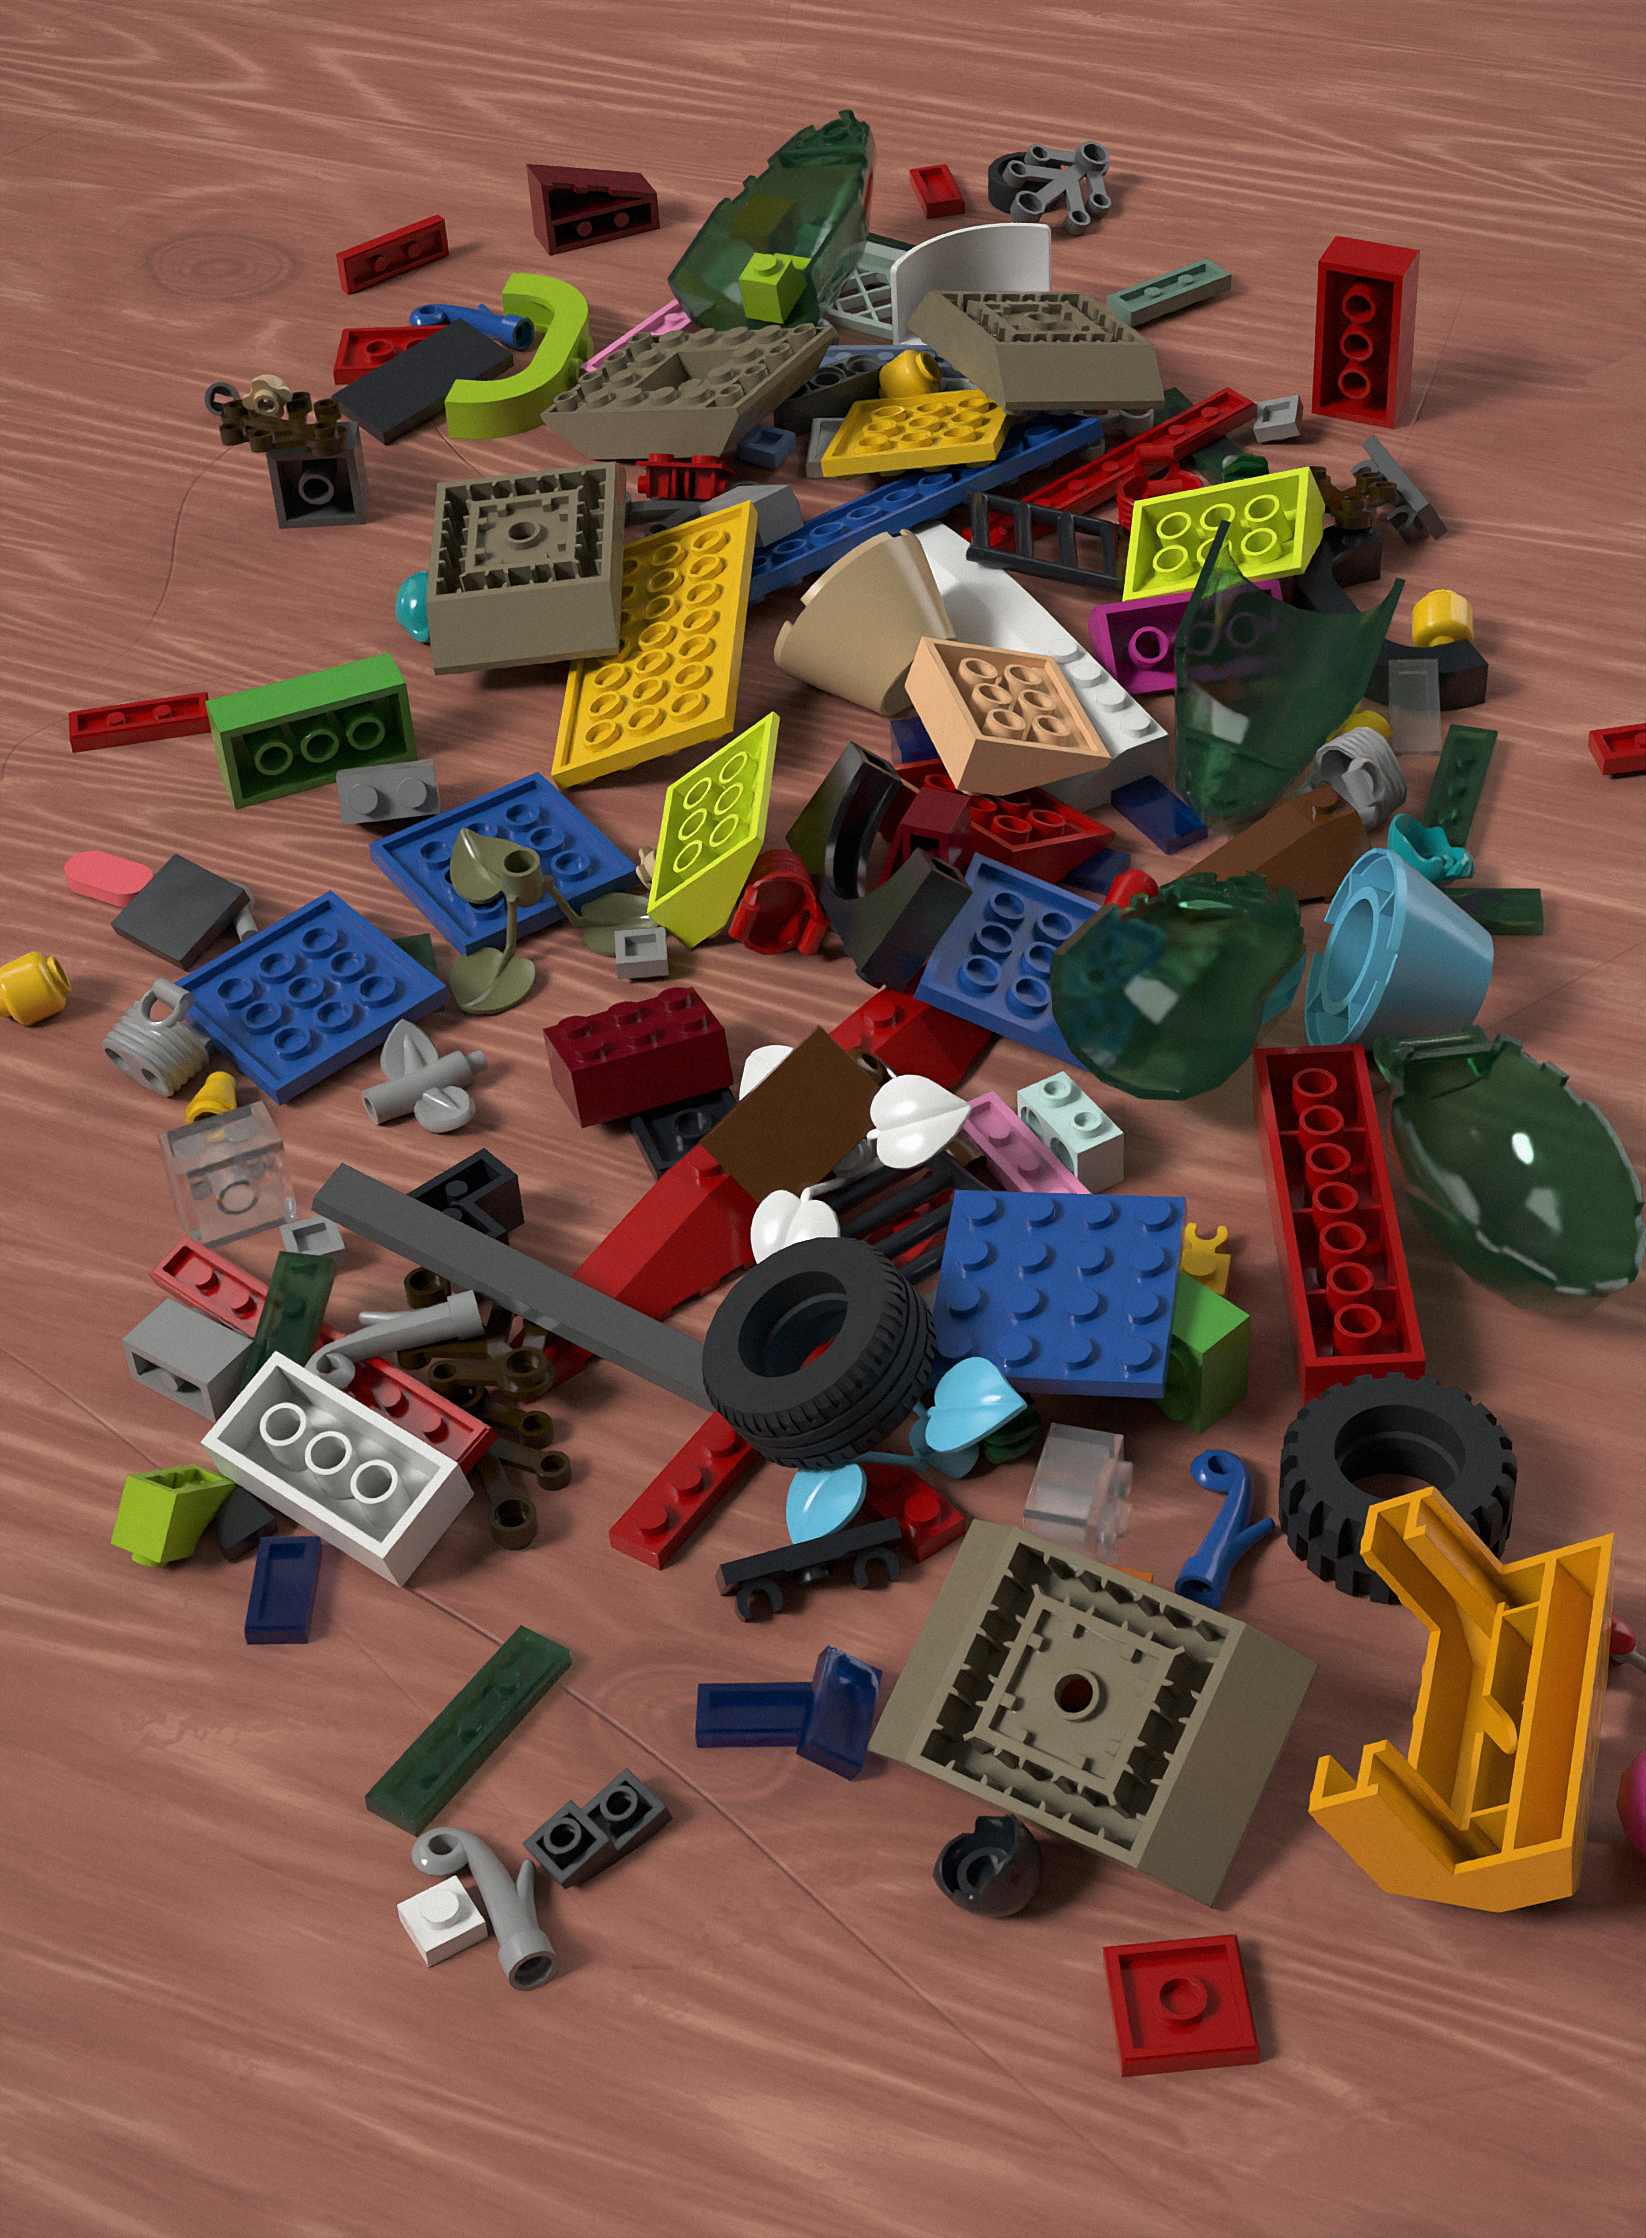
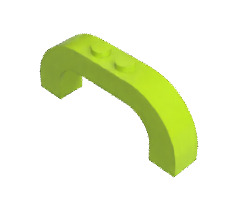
M512 273L501 293L504 316L515 314L529 318L534 324V330L544 333L545 336L531 364L514 376L494 381L455 380L444 401L449 438L471 440L494 439L531 430L543 424L540 414L554 404L553 399L557 395L570 391L576 384H579L578 379L581 377L580 366L593 357L594 350L588 305L580 291L564 281L548 276L527 273Z

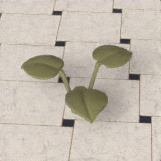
M464 827L457 836L450 860V876L455 892L464 900L476 904L492 902L503 892L508 906L507 939L504 953L495 948L483 947L469 956H466L464 953L452 966L449 975L450 989L458 1008L465 1012L473 1014L502 1012L518 1005L531 992L536 980L533 962L526 958L513 957L516 950L517 908L534 906L539 902L544 891L550 894L574 927L584 928L582 937L585 946L600 955L616 957L614 931L661 927L647 914L649 898L627 893L609 892L582 905V917L574 912L554 885L553 876L542 875L539 855L533 849L522 847L506 839L484 836Z

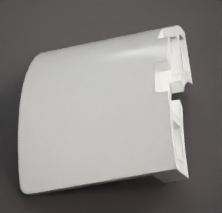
M998 223L973 226L939 235L906 252L892 265L890 271L893 345H927L921 342V338L908 328V321L929 291L1051 292L1050 227L1045 224Z

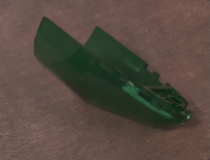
M852 110L839 111L840 119L828 122L817 131L812 124L797 132L767 159L769 165L767 170L757 179L753 175L748 176L742 182L744 190L732 201L730 198L725 197L716 205L667 278L671 291L688 318L701 330L713 328L715 332H726L742 326L747 327L748 330H761L771 325H780L781 329H787L806 323H813L815 327H820L861 262L869 236L877 151L870 126L865 121L859 122ZM754 253L770 254L773 256L775 253L811 259L803 272L807 286L784 324L750 319L745 316L739 277Z
M1221 520L1174 643L1175 786L1183 800L1205 827L1219 829L1262 819L1315 760L1317 750L1332 741L1360 708L1406 580L1396 577L1392 590L1380 605L1358 614L1327 615L1299 609L1266 594L1242 574L1229 551L1228 532L1231 522Z
M1246 871L1245 876H1232L1227 878L1226 881H1217L1218 875L1215 872H1199L1161 885L1159 896L1148 899L1147 894L1138 893L1131 896L1130 906L1119 909L1120 905L1109 903L1099 908L1052 953L1050 987L1052 1013L1070 1052L1102 1083L1139 1099L1183 1101L1220 1087L1251 1056L1293 1003L1305 970L1308 951L1307 944H1303L1304 928L1300 927L1301 913L1297 893L1287 887H1281L1278 893L1267 885V875L1258 871Z

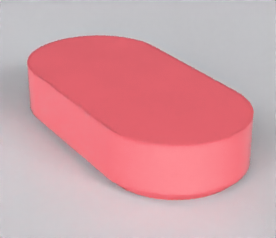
M102 851L81 852L71 857L64 866V873L70 890L125 908L153 878V873L149 867Z

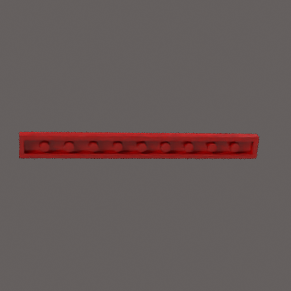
M928 1170L919 1181L930 1176L933 1172ZM953 1188L874 1232L865 1242L873 1245L953 1200L955 1190ZM948 1228L891 1260L892 1264L898 1269L944 1243L947 1238ZM838 1334L818 1346L804 1361L799 1370L818 1359L831 1346ZM715 1410L609 1530L611 1547L657 1570H661L760 1454Z

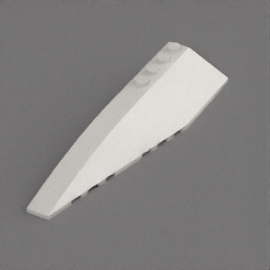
M937 519L923 520L912 525L913 530L911 532L922 544L958 642L1053 656L1111 756L1108 767L1038 787L1080 812H1084L1167 782L1169 734L1007 573L1002 569L967 561L966 551L970 543Z

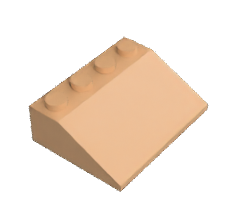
M928 637L921 638L904 687L957 790L971 796H981L983 794L1004 796L1109 766L1111 756L1053 656Z

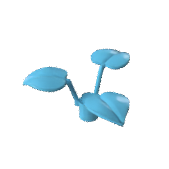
M971 1357L959 1362L938 1383L934 1396L936 1406L928 1410L918 1401L913 1408V1411L920 1417L911 1428L909 1434V1443L914 1453L913 1456L868 1451L842 1464L818 1469H798L790 1485L786 1503L787 1527L793 1544L837 1533L855 1516L864 1501L867 1487L866 1474L863 1468L858 1465L859 1463L867 1462L911 1467L919 1473H924L930 1465L950 1478H960L967 1474L975 1465L979 1455L978 1442L997 1431L1026 1409V1402L1011 1387L1001 1370L989 1360L981 1357Z

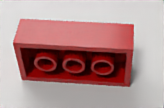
M1335 236L1319 259L1312 414L1389 429L1395 428L1410 404L1420 250Z

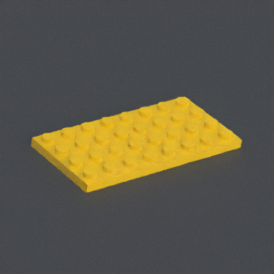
M751 499L624 545L619 654L571 660L551 777L559 790L576 784L585 785L597 777L617 770H629L641 762L662 755L671 756L683 748L703 741H715L727 733L733 732L758 512Z

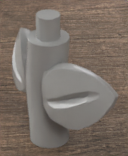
M401 1019L391 1030L380 1059L381 1069L389 1081L361 1091L362 1101L368 1116L377 1125L415 1112V1117L423 1129L436 1133L451 1131L467 1124L473 1119L476 1113V1106L472 1096L464 1091L463 1088L473 1083L472 1075L488 1069L484 1054L481 1050H477L463 1056L457 1050L440 1058L438 1049L431 1038L415 1024Z

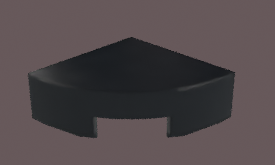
M242 1486L235 1489L225 1499L216 1518V1532L220 1548L229 1563H232L279 1531L276 1517Z

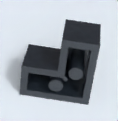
M485 1148L406 1194L509 1246L507 1233L525 1223L518 1175ZM450 1281L451 1290L455 1294L469 1291ZM474 1293L476 1302L483 1298Z

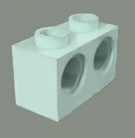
M1064 1071L1017 1091L1018 1117L1092 1194L1123 1182L1124 1133Z

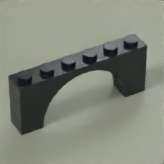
M850 741L785 836V839L793 853L801 857L818 895V901L831 920L829 926L841 937L844 943L842 946L843 951L853 959L857 966L855 973L874 988L881 989L883 985H886L902 994L971 897L973 891L959 869L917 847L909 859L888 881L866 895V871L872 845L880 824L903 782L890 762Z

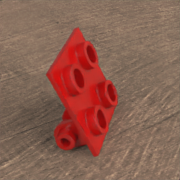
M651 453L649 454L648 461H636V466L646 470V476L638 477V493L646 494V497L650 499L670 498V473H672V499H678L680 493V474L685 473L684 493L686 500H691L693 474H695L694 499L712 500L727 492L726 479H719V474L736 475V470L726 466L725 460L718 459L717 456L692 455V463H682V458H675L673 454Z

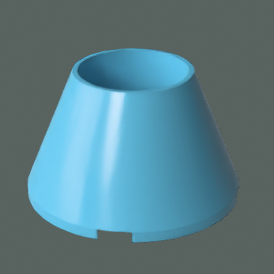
M1378 847L1369 850L1350 869L1328 909L1324 922L1333 926L1324 954L1313 953L1304 1007L1305 1031L1310 1046L1363 1043L1365 1053L1454 1042L1468 1031L1484 1002L1491 979L1494 958L1491 935L1399 854Z

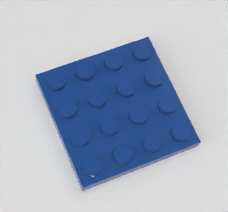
M539 772L369 844L371 860L449 943L461 955L465 953L466 956L475 953L483 947L497 949L506 944L508 906L503 892L498 898L485 904L466 901L455 892L450 876V860L455 841L463 827L484 836L506 839L536 851L540 858L542 875L553 876L554 885L575 913L581 911L582 905L609 892L621 893L640 884V879L636 873L637 866ZM544 891L539 902L534 906L517 908L516 940L566 917L547 891Z
M975 852L964 877L971 887L973 894L934 947L913 998L1110 1081L1117 1067L1165 932Z
M331 890L175 982L176 985L194 995V1003L186 1012L184 1020L210 1037L214 1047L279 1106L385 1042L395 1024L401 1019L414 1024L450 1001L445 984Z
M955 1190L932 1315L936 1331V1348L932 1373L926 1388L936 1389L942 1377L959 1362L971 1357H981L997 1366L1016 1392L1164 1399L1187 1220L1186 1197Z

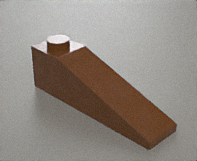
M1328 784L1284 802L1160 889L1158 899L1185 926L1245 917L1249 912V908L1276 904L1278 911L1295 909V901L1322 897L1324 904L1332 903L1338 888L1353 865L1373 848L1358 811Z

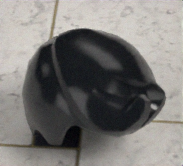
M1008 1813L1004 1816H978L975 1821L974 1833H961L944 1846L935 1862L932 1877L940 1890L960 1909L980 1916L1002 1917L1021 1910L1037 1894L1042 1882L1043 1855L1038 1841L1026 1825L1013 1813Z

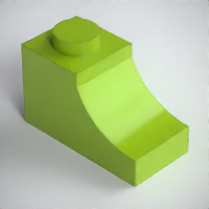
M754 253L739 277L746 318L784 324L815 272L813 259L775 253L774 256Z
M193 1463L127 1475L110 1544L132 1552L131 1559L149 1567L162 1568L167 1566L168 1561L191 1557L194 1554L196 1543L205 1528L217 1516L225 1499L240 1485L220 1473Z

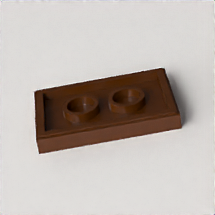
M818 1024L699 1140V1144L759 1204L771 1193L778 1190L788 1191L800 1198L806 1188L817 1185L867 1136L869 1131L876 1127L871 1119L870 1108L874 1097L881 1088Z

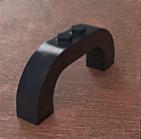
M1332 525L1323 529V538L1304 574L1294 575L1292 578L1291 600L1292 615L1297 623L1298 630L1303 637H1307L1314 645L1320 659L1323 662H1327L1338 677L1354 692L1388 707L1417 712H1444L1485 703L1489 664L1467 638L1433 647H1410L1394 643L1384 638L1375 630L1343 591V589L1353 585L1380 579L1382 539L1372 527L1350 530L1340 529Z

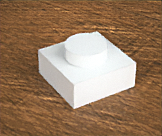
M456 1875L397 1904L400 1921L428 1967L488 1938L486 1923Z

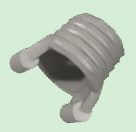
M1356 727L1354 730L1338 736L1317 750L1314 761V773L1309 775L1302 786L1296 789L1294 793L1298 797L1315 790V785L1318 782H1325L1358 811L1365 831H1370L1405 803L1408 785L1399 762L1386 739L1369 727Z
M162 977L154 982L152 988L145 992L141 1000H136L131 1005V1008L125 1011V1015L119 1018V1023L113 1025L112 1031L107 1032L106 1039L101 1040L103 1052L124 1075L163 1097L174 1095V1091L180 1090L181 1085L188 1083V1079L194 1077L195 1073L201 1071L202 1067L209 1063V1057H212L217 1049L214 1047L212 1039L202 1031L189 1024L181 1023L186 1016V1012L194 1003V995ZM157 1000L174 1008L173 1013L162 1021H154L150 1018L151 1007Z

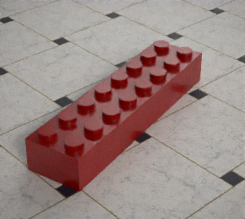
M1363 1043L1253 1049L1252 1103L1302 1408L1313 1398L1320 1401L1321 1392L1339 1382L1344 1387L1351 1385V1380L1357 1376L1371 1374L1373 1379L1386 1378L1388 1372L1405 1373L1404 1378L1420 1380L1421 1375L1424 1376L1425 1354Z

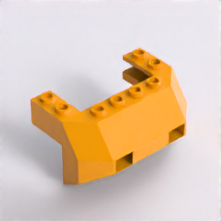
M1435 1486L1370 1505L1364 1535L1361 1539L1360 1555L1371 1570L1376 1571L1393 1590L1402 1605L1407 1610H1410L1430 1632L1426 1658L1422 1666V1681L1417 1709L1413 1716V1732L1408 1760L1387 1739L1364 1745L1358 1781L1356 1783L1331 1755L1319 1757L1313 1790L1310 1794L1308 1812L1348 1853L1353 1861L1387 1893L1496 1913L1573 1896L1581 1887L1608 1681L1614 1590V1532L1502 1565Z

